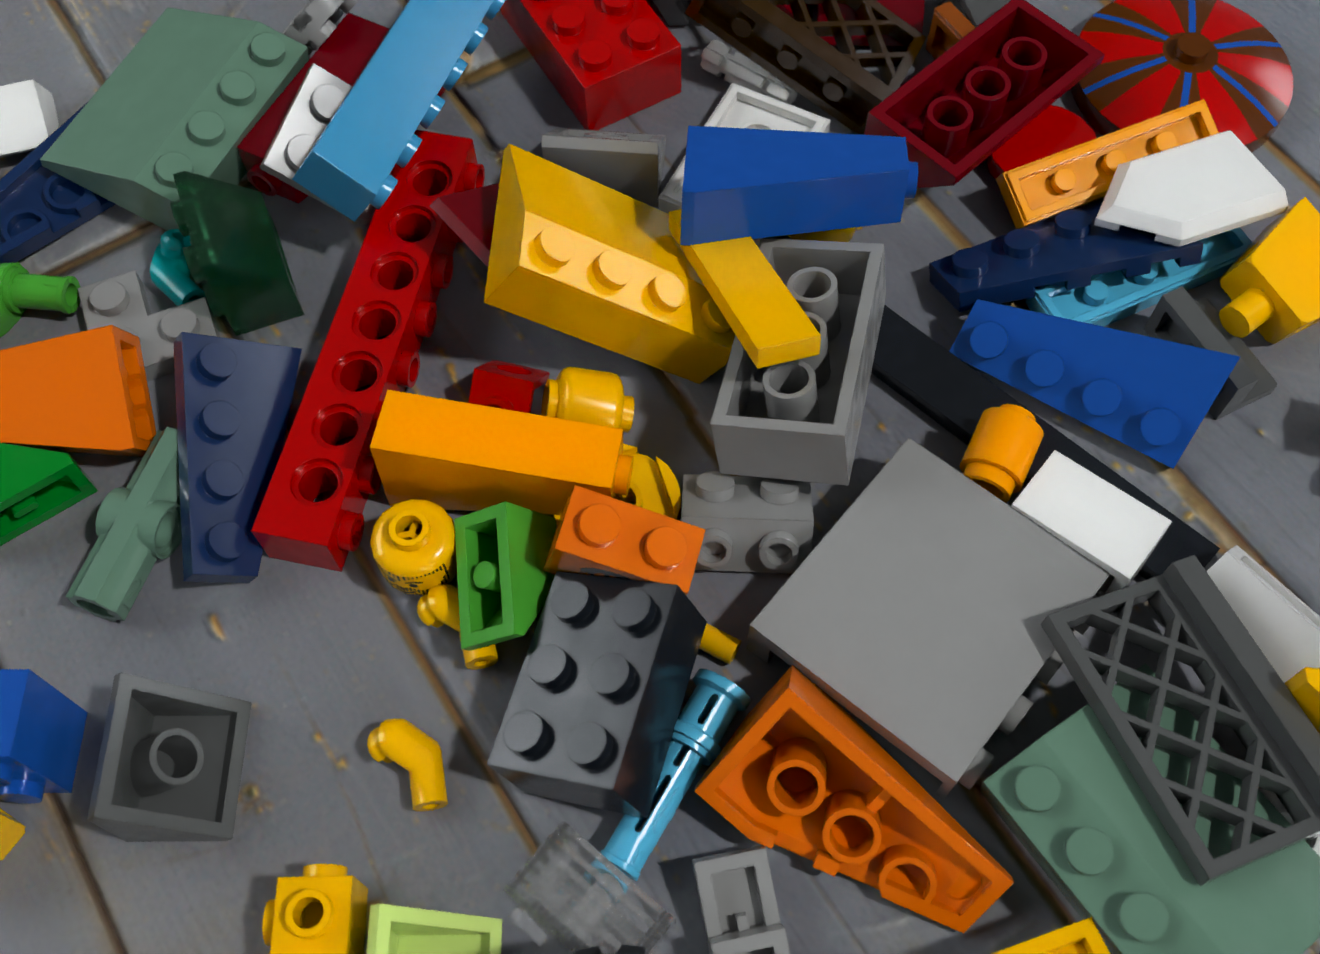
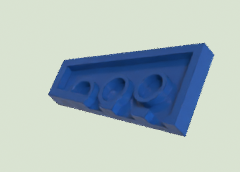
M979 299L976 300L949 351L960 360L1172 469L1176 466L1240 359V356Z

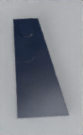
M83 107L0 179V263L18 262L116 205L43 167L40 159Z

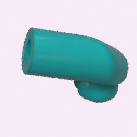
M180 229L165 231L161 236V243L157 245L150 266L152 282L176 306L206 297L205 292L190 278L195 253L192 250L194 247L193 238L187 232Z

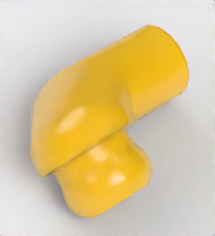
M439 584L429 588L428 593L420 597L417 603L419 618L427 626L432 624V626L439 628L446 624L459 632L460 637L458 588L452 584ZM495 644L471 651L462 649L465 666L471 670L490 667L499 660Z
M386 719L380 726L374 728L367 738L368 752L376 762H395L409 771L413 810L432 811L447 806L448 798L442 750L439 743L406 719Z

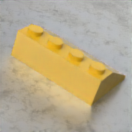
M510 143L507 145L503 152L483 303L698 384L725 366L729 359L735 333L669 231V214Z

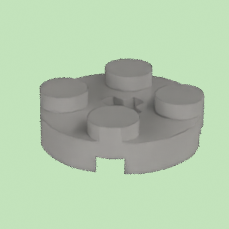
M309 0L283 30L282 34L307 46L309 56L313 50L316 51L337 27L335 23L344 13L347 14L359 0Z

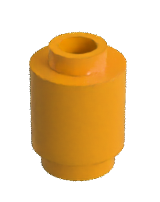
M1003 404L1000 407H991L984 410L960 462L962 473L1007 503L1012 493H1017L1022 489L1044 437L1043 429L1036 422L1035 416L1030 411L1018 405Z

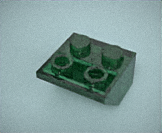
M187 171L173 174L180 199L170 202L171 210L182 236L191 237V246L183 248L185 260L196 283L207 281V283H203V290L214 317L225 315L235 335L239 336L304 315L277 227L262 193Z

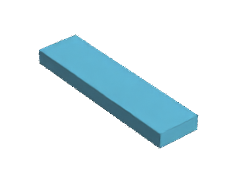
M1239 227L1200 240L1203 243L1201 262L1198 264L1179 267L1175 259L1152 263L1149 274L1125 278L1121 270L1091 276L1090 286L1067 290L1065 287L1044 285L1036 288L1035 297L1027 298L1025 303L1034 312L1104 327L1158 304L1162 295L1181 286L1188 291L1223 276L1251 245L1252 241Z

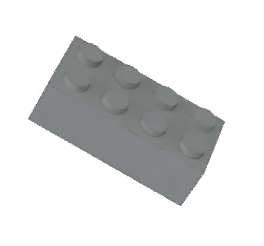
M762 238L761 252L821 334L820 354L757 369L735 335L710 423L720 473L849 486L886 300L884 244Z

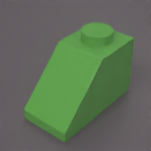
M507 501L455 518L461 649L471 651L524 636L544 607L555 574L543 571L556 531V518Z

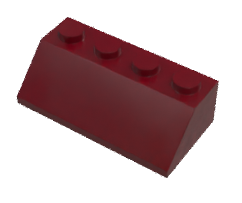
M1011 0L870 110L867 116L864 135L906 137L909 161L918 162L917 188L954 186L1101 64L1105 54L1027 1Z

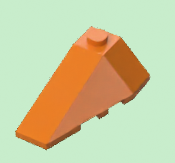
M794 665L785 672L747 714L694 789L696 794L748 839L770 849L775 844L813 861V868L834 877L839 872L879 890L882 898L961 933H965L1014 883L1013 877L845 709Z

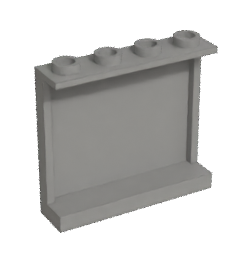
M908 438L751 622L746 648L767 664L776 654L790 666L794 665L821 690L943 783L936 791V794L944 800L957 782L961 783L968 790L973 787L995 757L983 746L996 729H999L1008 737L1033 705V702L1022 695L1034 677L1047 685L1063 664L1061 657L1040 624L1048 614L1097 598L1098 596L1095 594L1109 577L1110 573L914 440ZM1083 623L1072 628L1083 635L1089 628V625Z

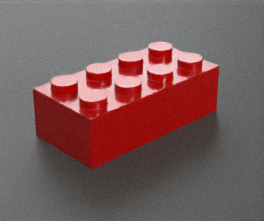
M506 0L499 10L585 130L602 129L681 93V44L646 0Z

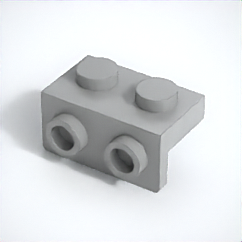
M720 471L684 474L681 521L706 529L695 570L793 574L811 553L814 517L810 482L753 476H731L729 474H722Z

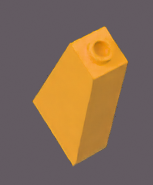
M388 389L370 444V450L390 506L409 499L429 500L446 510L478 511L507 501L541 514L561 515L575 485L615 498V494L627 496L634 456L623 455V429Z

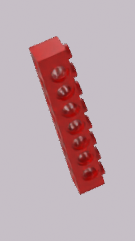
M416 130L414 134L422 139L420 146L404 168L395 164L390 172V175L398 179V182L379 210H375L251 530L269 558L342 572L349 551H356L360 545L364 531V517L362 513L368 495L376 494L381 485V479L370 450V444L387 389L405 392L406 387L412 388L415 385L420 368L419 349L423 338H429L433 334L437 320L436 301L440 289H447L450 285L454 266L452 255L456 243H463L430 205L438 197L484 186V166L477 163L474 143L471 138ZM388 335V336L385 337V338L378 339L379 337ZM372 385L366 390L356 391L362 386ZM355 436L350 442L346 444L335 445L339 440L345 437ZM336 490L328 499L313 502L322 492Z

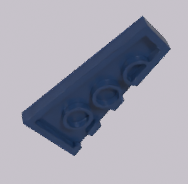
M1102 198L1071 210H1065L1056 216L1021 229L1012 230L1000 237L970 248L961 249L952 255L930 262L929 281L959 312L972 310L977 299L1001 304L1035 297L1036 287L1052 285L1065 287L1067 290L1090 286L1091 276L1121 270L1125 278L1149 274L1152 263L1175 259L1179 267L1198 264L1201 262L1203 243L1199 240L1177 247L1154 241L1156 234L1121 225L1119 231L1096 226L1094 223L1104 200Z
M181 332L173 344L184 582L250 583L258 577L263 553L262 546L251 530L283 449L302 348Z

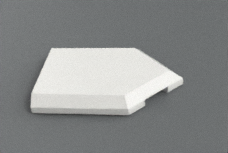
M1229 130L1119 164L1094 225L1119 231L1121 225L1156 234L1154 241L1180 247L1285 213L1289 205L1285 188L1236 135Z

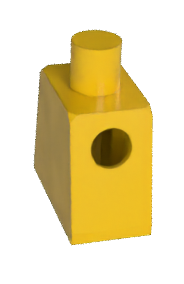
M1306 197L1269 224L1220 278L1221 288L1232 301L1220 310L1219 319L1223 327L1231 335L1243 338L1257 329L1267 342L1276 344L1320 322V213Z

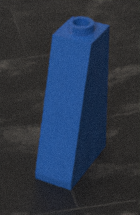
M688 126L682 189L680 245L690 246L744 237L758 239L901 222L905 198L914 199L916 195L918 162L909 161L906 137Z

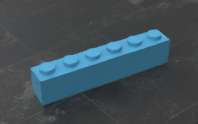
M409 0L292 180L354 222L369 204L379 210L398 182V179L390 175L394 165L397 164L404 168L422 142V139L414 134L420 124L427 129L442 109L445 100L437 95L441 87L450 91L467 67L468 63L460 58L462 52L465 51L471 55L489 29V27L481 22L485 16L492 20L506 0Z

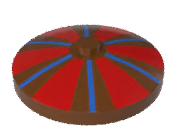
M1116 0L1095 13L1085 24L1079 35L1080 38L1105 54L1102 63L1071 88L1078 108L1087 121L1103 136L1205 99L1218 132L1231 130L1252 153L1268 141L1276 131L1292 99L1293 74L1287 55L1281 45L1256 19L1221 0Z

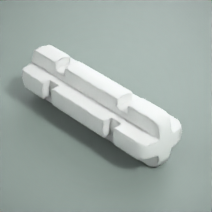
M711 40L707 48H704L701 54V67L705 71L717 77H721L723 73L725 74L724 80L730 84L740 85L791 105L795 101L798 94L795 90L741 52L736 51L735 54H732L733 48L719 40Z

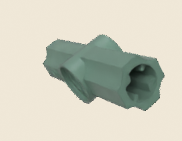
M166 427L164 431L158 430L127 487L114 488L102 501L95 522L98 539L66 595V598L73 605L109 621H125L157 558L166 559L170 557L180 545L182 531L177 429Z

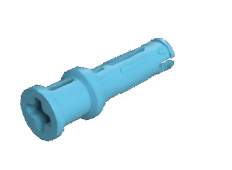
M699 669L693 677L696 687L676 721L652 805L666 783L669 784L642 830L637 832L645 818L624 814L604 850H601L598 858L634 881L638 880L641 869L668 823L675 815L679 804L701 766H709L722 751L718 744L737 711L744 712L751 702L750 697L744 690L713 671ZM713 706V708H712V710L710 711L709 715L707 716L706 720L704 721L703 724H701L702 721H703V719H704V717L706 716L707 712L709 711L710 707ZM682 754L685 755L680 765L676 766Z

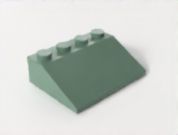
M167 7L40 159L43 167L167 231L170 229H180L187 232L195 243L247 173L237 146L308 62V47L259 21Z
M1146 663L1136 669L1155 677V673ZM1116 683L1113 687L1112 696L1121 711L1146 720L1151 695L1122 683ZM1165 701L1160 727L1195 741L1199 722L1188 710ZM1089 703L1040 737L983 781L980 790L982 795L1083 920L1092 917L1110 954H1303L1320 937V856L1305 840L1200 886ZM1212 737L1210 747L1226 753ZM1155 744L1152 760L1162 777L1186 786L1191 759ZM1207 766L1202 793L1238 807L1242 780ZM1258 789L1254 815L1285 828L1291 826L1285 817ZM1198 811L1195 830L1213 859L1229 853L1234 826ZM1251 833L1250 843L1261 839V837Z

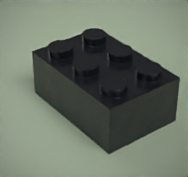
M556 571L486 765L524 793L647 819L707 621L678 585Z

